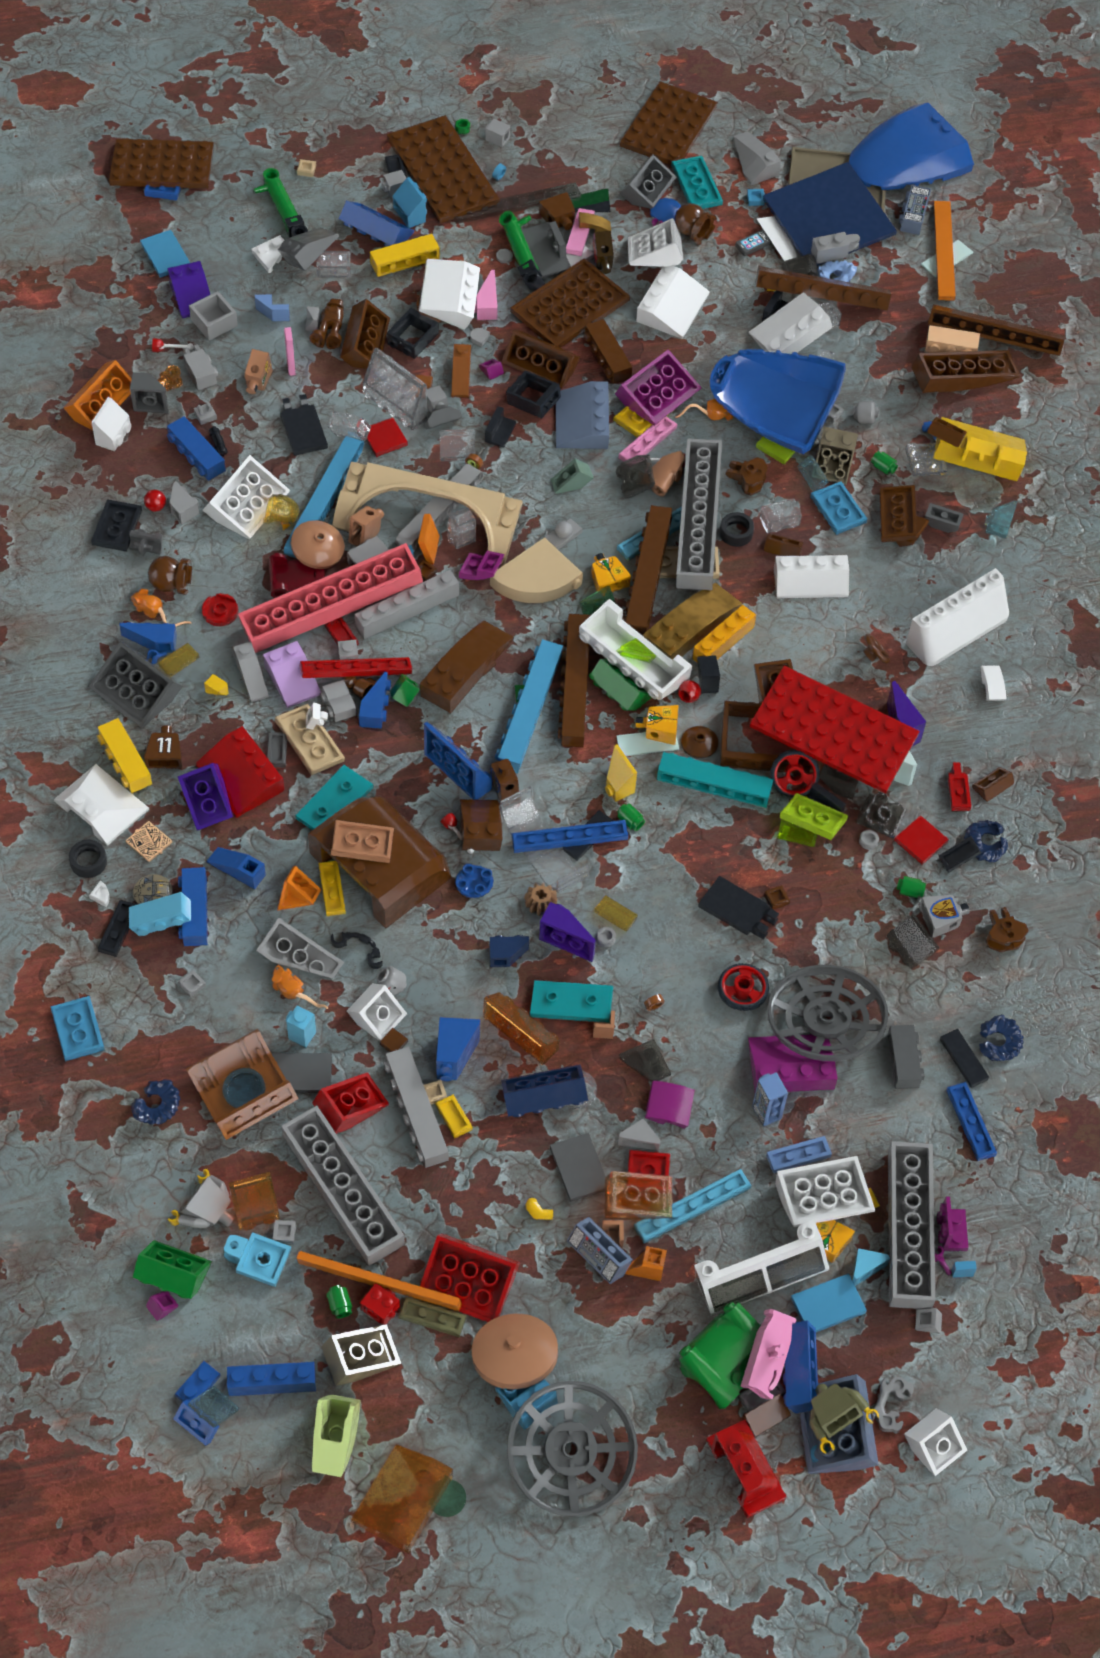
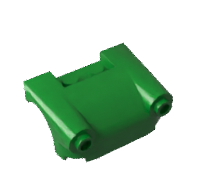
M733 1301L723 1308L724 1313L716 1316L679 1352L681 1355L679 1357L681 1366L679 1369L684 1377L694 1379L704 1387L719 1409H725L740 1394L739 1391L743 1388L741 1383L753 1343L761 1326L739 1302L734 1303Z

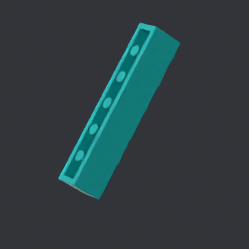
M663 752L657 773L658 781L767 808L774 779L766 776H758L746 771H738L730 767H722L711 762H702L691 757L686 758L675 753Z

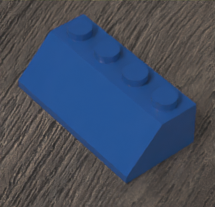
M346 200L339 217L340 220L344 221L343 224L350 228L354 226L358 228L357 232L364 235L367 233L371 235V239L380 242V240L385 242V246L407 241L415 231L361 203Z

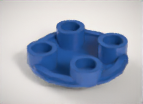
M670 198L659 199L650 210V215L659 221L662 220V222L674 219L676 211L681 207V204Z
M465 864L455 879L457 890L462 895L470 898L482 897L489 893L494 882L490 869L472 864Z

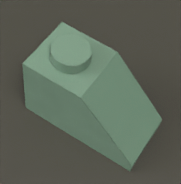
M574 459L550 480L555 493L559 494L581 489L594 477L588 464Z

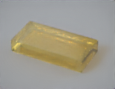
M186 643L159 661L158 664L167 675L172 677L200 657L193 647Z
M606 895L594 910L596 914L626 932L638 918L636 913Z

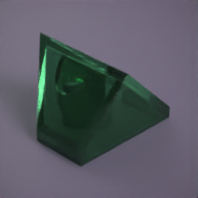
M607 586L580 601L579 605L583 614L592 615L609 599L615 604L616 602L610 586Z

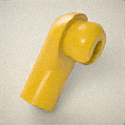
M535 1198L527 1200L525 1207L532 1218L553 1220V1209H542Z

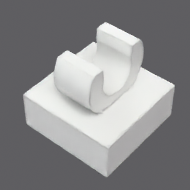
M313 703L307 711L306 728L313 730L316 724L323 726L324 720L327 721L328 713L320 711V704Z

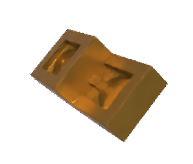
M579 212V228L594 229L595 232L611 231V222L591 213Z

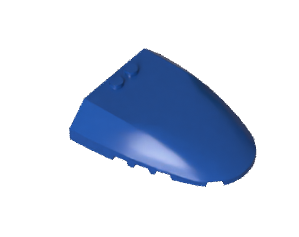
M928 102L905 109L881 123L853 149L849 157L850 165L864 185L867 187L871 185L881 186L882 190L904 189L906 185L914 184L919 186L923 182L932 184L937 179L945 181L971 172L974 165L968 141Z
M763 349L739 350L737 354L729 357L726 355L716 363L710 376V388L717 402L744 425L772 442L804 454L812 449L840 393L846 366L845 363L810 354L809 356L798 355L797 352L787 354L781 353L780 350H776V352H765Z

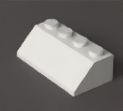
M776 556L774 564L776 597H848V556Z

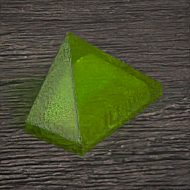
M637 638L616 650L623 657L651 663L656 657V654Z
M781 819L777 839L811 847L815 846L817 834Z

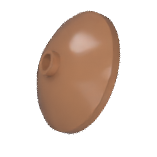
M317 520L304 522L294 530L291 537V548L295 557L308 567L326 569L337 564L343 556L345 549L343 537L335 527L326 522Z

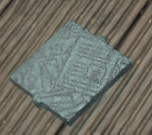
M212 1386L188 1404L199 1415V1418H203L213 1428L239 1411V1407L229 1399V1396L224 1395L215 1386Z

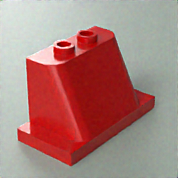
M742 1420L706 1438L715 1458L718 1459L726 1455L741 1482L744 1493L737 1496V1500L747 1518L786 1500L787 1496L746 1420Z

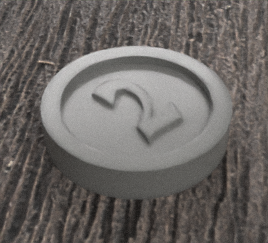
M500 249L496 253V259L500 263H509L513 259V253L508 249Z

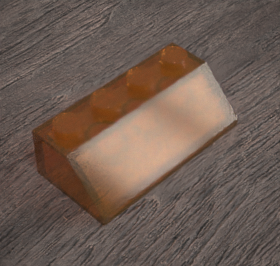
M498 992L484 998L483 1017L540 1064L544 1065L559 1050L560 1040L553 1032H548L542 1023L532 1019L525 1009L517 1007L510 997Z

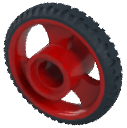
M791 749L781 753L774 760L770 775L771 779H774V787L781 794L794 797L798 793L805 796L810 793L811 787L818 783L820 770L816 759L801 751ZM800 757L806 759L813 768L812 773L804 772L803 766L798 762ZM786 759L789 761L785 768L786 775L779 778L777 777L778 767ZM793 770L800 771V774L796 777L790 775ZM804 781L807 784L806 787L800 790L787 789L789 783L799 785Z
M738 963L729 966L722 972L718 980V992L722 1001L729 1007L739 1011H751L760 1007L767 999L769 982L766 975L756 966ZM736 972L740 973L735 978L733 986L725 985V981L730 975ZM751 975H754L759 979L762 985V991H756L753 989L754 980L751 977ZM734 995L738 1000H748L750 998L752 1002L742 1003L733 1000L731 997Z

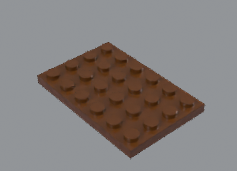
M660 81L620 141V147L647 157L653 154L661 162L671 165L672 161L681 160L686 157L717 108L718 102Z
M116 139L109 184L110 186L146 187V185H150V187L165 186L175 188V186H180V188L208 189L214 142Z
M584 258L510 307V312L544 341L561 348L583 333L585 325L602 320L630 301V295Z

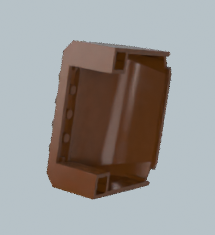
M364 796L356 799L308 833L310 854L319 863L328 862L333 858L372 897L373 917L385 929L452 878L445 856L386 799L379 796ZM340 820L394 828L390 863L332 856L331 849L335 821Z

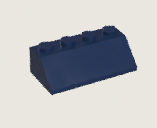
M581 1064L501 1080L508 1117H520L524 1113L529 1112L541 1113L544 1109H561L564 1105H581L585 1101H589Z

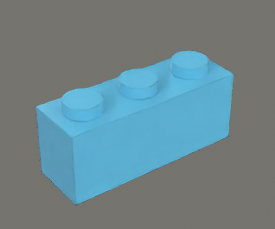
M182 892L129 907V928L138 936H145L151 932L162 931L168 927L179 926L191 921V900Z

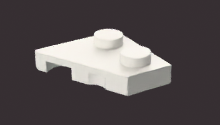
M280 235L252 248V254L268 273H271L273 266L282 260V255L277 249L285 240Z

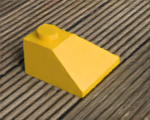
M618 744L613 749L605 786L608 796H612L616 802L635 793L637 771Z

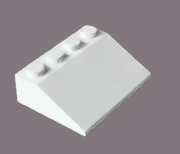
M673 218L628 237L630 265L668 267L681 263L683 260L681 234Z
M427 259L419 311L465 330L474 317L480 268L465 261Z
M672 265L662 267L637 308L636 322L683 339L710 291L682 269Z
M803 292L749 331V334L765 352L780 350L781 353L792 354V352L798 353L830 330L832 323L830 317L820 305Z
M249 455L205 506L203 511L217 523L250 539L290 490Z
M857 1156L777 1171L775 1184L781 1203L793 1227H799L802 1223L814 1219L815 1223L875 1212Z

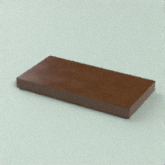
M915 485L880 488L882 542L917 540Z

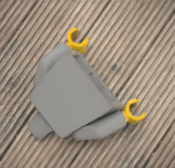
M204 1169L203 1174L205 1177L197 1175L200 1186L182 1209V1215L176 1210L171 1211L172 1215L176 1216V1218H168L170 1224L173 1226L180 1224L192 1228H211L217 1221H220L228 1227L235 1217L226 1211L231 1200L225 1183L213 1175L210 1176L209 1171Z

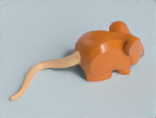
M716 399L707 401L706 410L698 404H690L675 417L682 416L690 407H697L713 421L724 417L726 420H731L733 415L722 407Z
M142 588L130 597L133 605L137 607L136 611H144V614L150 618H155L160 613L163 623H167L162 601L154 595H148L147 589ZM183 621V622H180V623L175 624V626L177 627V626H180V625H182V624H187V623H188V624H191V622H190V621Z
M280 965L275 967L272 977V987L274 990H280L281 994L287 999L298 997L307 1000L318 1008L324 1007L328 1009L326 1005L317 1004L307 995L302 994L304 991L301 988L303 982L296 975L292 976L289 968L284 971Z

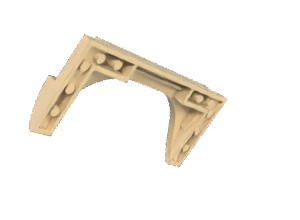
M351 462L343 489L340 490L332 523L333 527L349 532L351 516L356 514L368 500L379 494L389 491L398 492L399 490L415 491L456 501L473 511L485 528L488 539V551L504 554L500 567L505 565L522 508V500L505 497V493L367 462V465Z

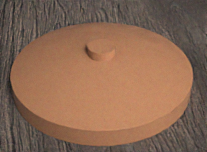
M507 1314L489 1321L478 1331L472 1344V1360L477 1373L486 1382L503 1389H523L541 1382L552 1372L558 1359V1342L553 1330L544 1321L527 1314Z

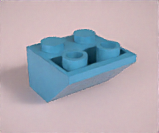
M408 177L393 194V208L409 228L426 222L427 198L424 193H421L417 183Z
M543 1379L541 1382L523 1389L496 1387L495 1390L514 1418L521 1405L532 1394L548 1386L549 1383ZM556 1391L547 1393L535 1400L532 1405L541 1414L547 1408L558 1404ZM525 1411L518 1423L526 1430L534 1420Z

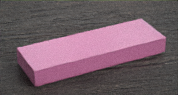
M287 327L284 329L288 374L292 376L296 375L291 327Z

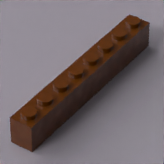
M758 266L755 280L756 287L799 295L804 292L810 297L887 311L892 295L889 289Z
M935 304L932 306L928 325L980 333L982 338L1057 356L1061 355L1065 335Z
M651 505L650 512H646L645 522L647 525L646 527L643 526L642 537L644 539L639 543V552L641 553L640 556L636 557L635 566L637 571H633L632 576L634 585L630 586L629 589L631 599L626 603V611L628 613L627 616L623 617V621L642 636L649 630L672 522V508Z
M569 614L568 621H564V632H567V636L564 635L563 646L567 647V650L563 651L562 662H566V666H562L561 677H565V681H561L560 691L564 692V696H560V707L563 708V712H559V723H562V727H558V739H561V746L584 747L589 644L580 639L579 627L591 615Z

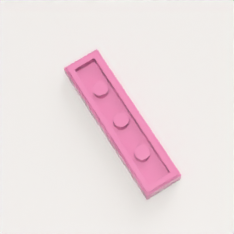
M579 208L566 246V253L582 256L590 228H579V212L595 215V211Z
M667 416L619 453L618 458L630 467H633L677 428V423Z

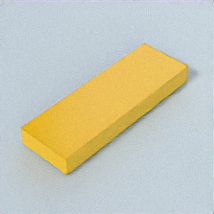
M336 861L318 863L326 916L346 914L338 863Z

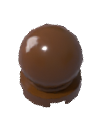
M694 203L682 205L676 211L674 217L679 232L682 235L691 237V240L698 245L702 244L701 241L703 239H709L715 229L714 220H717L715 215L710 212L705 213L699 205Z
M160 556L154 559L148 569L149 582L155 589L162 592H171L177 589L178 594L187 595L189 590L186 589V586L191 584L192 566H189L191 559L182 558L180 563L175 558L169 556Z

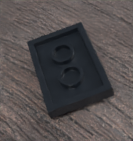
M107 499L91 540L92 545L127 552L130 544L131 530L135 531L142 512V506Z

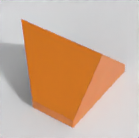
M293 866L284 881L278 910L313 905L322 889L297 866Z
M646 1246V1250L631 1262L625 1274L661 1281L667 1250Z

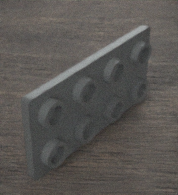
M556 221L522 229L534 261L542 273L541 278L563 273L571 267L566 257V244Z

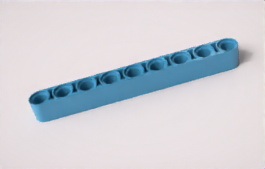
M349 436L344 438L284 547L285 555L296 558L291 548V537L294 530L300 524L312 520L324 522L345 483L351 462H357L362 453L364 441Z

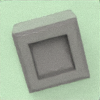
M937 1308L916 1310V1331L941 1333L942 1313Z

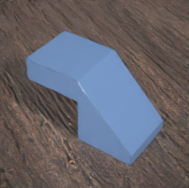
M272 294L255 295L256 309L272 321H290L289 304L273 305Z

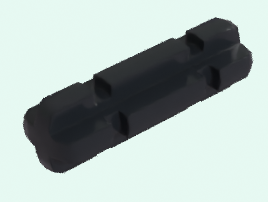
M212 426L209 429V434L216 451L223 457L228 453L219 428Z

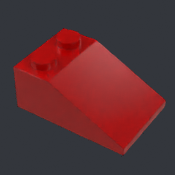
M367 1072L320 1089L312 1104L314 1107L318 1106L334 1132L338 1134L386 1108L389 1102Z

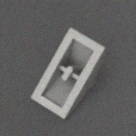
M643 1118L620 1133L618 1145L659 1152L660 1139Z

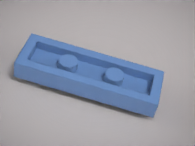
M825 1136L772 1150L766 1154L773 1173L827 1159L832 1155Z

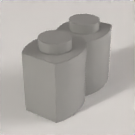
M344 680L322 686L320 697L323 704L326 703L328 706L326 709L329 718L333 717L334 721L338 722L356 716V707Z

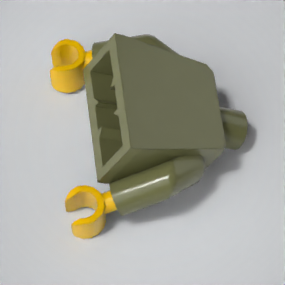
M820 1384L815 1389L817 1396L811 1400L813 1408L810 1410L809 1424L817 1440L820 1439V1449L825 1454H827L824 1450L826 1443L831 1445L832 1450L835 1449L834 1444L827 1440L826 1436L831 1438L864 1415L862 1411L866 1413V1420L870 1424H873V1422L869 1419V1414L874 1413L879 1419L878 1411L870 1409L868 1407L869 1403L857 1390L847 1387L841 1388L837 1384H833L829 1388L825 1384Z

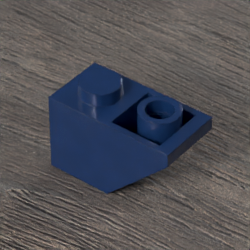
M497 935L490 937V967H510L529 949V936L515 935L514 937H504Z

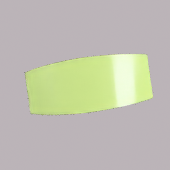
M328 1395L318 1400L313 1437V1472L337 1477L343 1475L355 1443L361 1400L337 1395Z

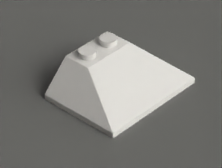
M97 764L54 799V802L66 812L73 810L92 826L94 835L107 846L149 810V807Z

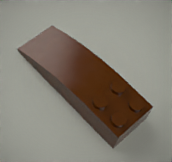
M1008 350L918 353L911 367L923 393L976 389L1006 382L1020 376Z
M482 621L464 635L421 681L420 697L451 714L481 679L484 671L493 661L497 660L514 640V637L492 624Z

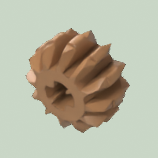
M535 882L534 888L529 887L525 894L526 908H530L531 913L537 911L538 916L541 912L545 913L550 902L557 904L556 890H552L551 885L545 887L544 882L541 886Z

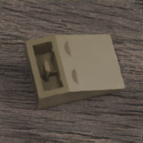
M824 427L812 478L834 483L842 481L844 485H847L858 434Z

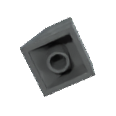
M133 372L130 385L133 410L137 412L168 414L169 409L165 387L150 373Z

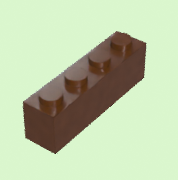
M602 319L585 325L584 339L590 344L592 353L597 356L599 365L604 368L605 375L611 380L612 384L631 378L632 365L605 320Z

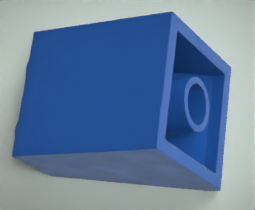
M440 1017L436 1059L437 1079L442 1081L458 1079L480 1042V1019Z

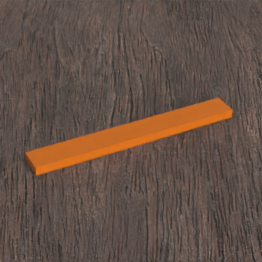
M934 201L938 300L955 301L951 201Z
M302 1251L298 1252L296 1258L301 1265L371 1286L377 1283L384 1289L389 1288L395 1293L455 1311H459L461 1307L460 1299L360 1268Z

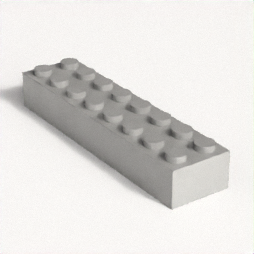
M318 1106L281 1126L285 1141L368 1266L405 1245L404 1234Z
M891 1141L888 1150L889 1307L928 1309L932 1308L935 1303L933 1144Z

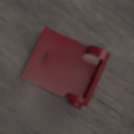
M274 553L269 557L271 596L276 598L325 577V569L308 567L299 560L287 561L285 555Z

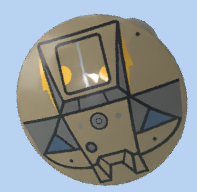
M152 874L144 876L137 881L133 889L135 901L141 904L172 895L173 890L167 878Z

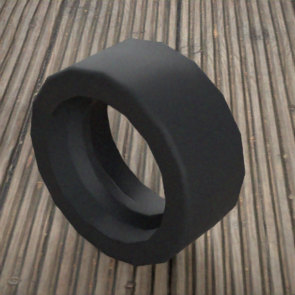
M732 512L722 519L720 537L725 543L730 546L739 547L748 544L752 540L754 523L748 515L741 512ZM731 524H739L744 526L747 532L742 535L730 533L726 528Z
M88 839L77 842L71 848L69 862L76 875L83 878H93L105 870L107 856L102 844ZM86 851H93L99 854V860L91 866H81L77 863L76 859L81 853Z

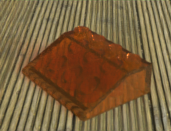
M396 1444L352 1517L351 1522L409 1554L451 1482L453 1469L432 1457Z

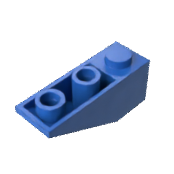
M132 622L119 624L121 636L150 650H156L158 653L163 651L175 653L177 639L175 624Z
M388 672L383 673L361 700L359 727L382 729L383 722H386L387 711L384 709L389 704V695L386 694L391 689V680H388Z
M217 847L207 860V863L253 889H256L266 876L265 864L248 854Z

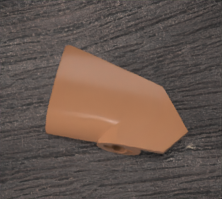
M682 451L663 456L637 482V485H650L656 495L665 496L673 481L679 482L682 477V464L686 460Z

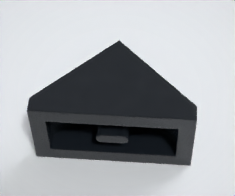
M716 655L697 657L701 694L719 692L720 671Z

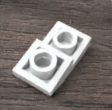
M981 666L982 684H985L986 700H1006L1005 684L1000 666Z

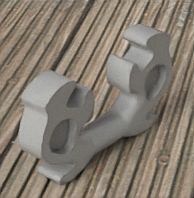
M895 1377L888 1385L886 1384L887 1379L884 1378L880 1384V1394L876 1406L873 1409L879 1413L878 1426L880 1430L897 1434L903 1426V1421L896 1423L895 1419H898L900 1416L896 1411L891 1410L888 1414L885 1413L884 1407L887 1397L890 1393H893L896 1400L904 1401L905 1396L903 1393L906 1392L908 1397H911L914 1387L912 1383H908L902 1377ZM871 1413L872 1421L876 1416L874 1413Z

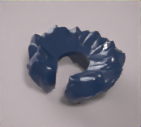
M989 820L979 821L978 823H972L966 829L964 839L972 836L982 852L976 856L978 861L986 860L994 863L1006 853L1008 848V840L1006 838L1000 837V840L993 845H986L981 840L984 834L995 836L1002 834L1004 828L1001 823Z
M1001 1014L981 1024L980 1035L983 1038L987 1039L988 1035L1000 1033L1006 1039L1005 1044L1002 1046H995L989 1041L980 1043L979 1050L983 1056L992 1061H1009L1020 1054V1050L1023 1048L1024 1037L1015 1020L1005 1018Z
M163 1079L161 1081H149L144 1088V1093L149 1098L152 1095L161 1097L162 1102L160 1106L149 1108L142 1098H136L131 1105L134 1119L149 1125H160L175 1115L176 1111H178L179 1100L181 1099L179 1090L174 1087L172 1080Z

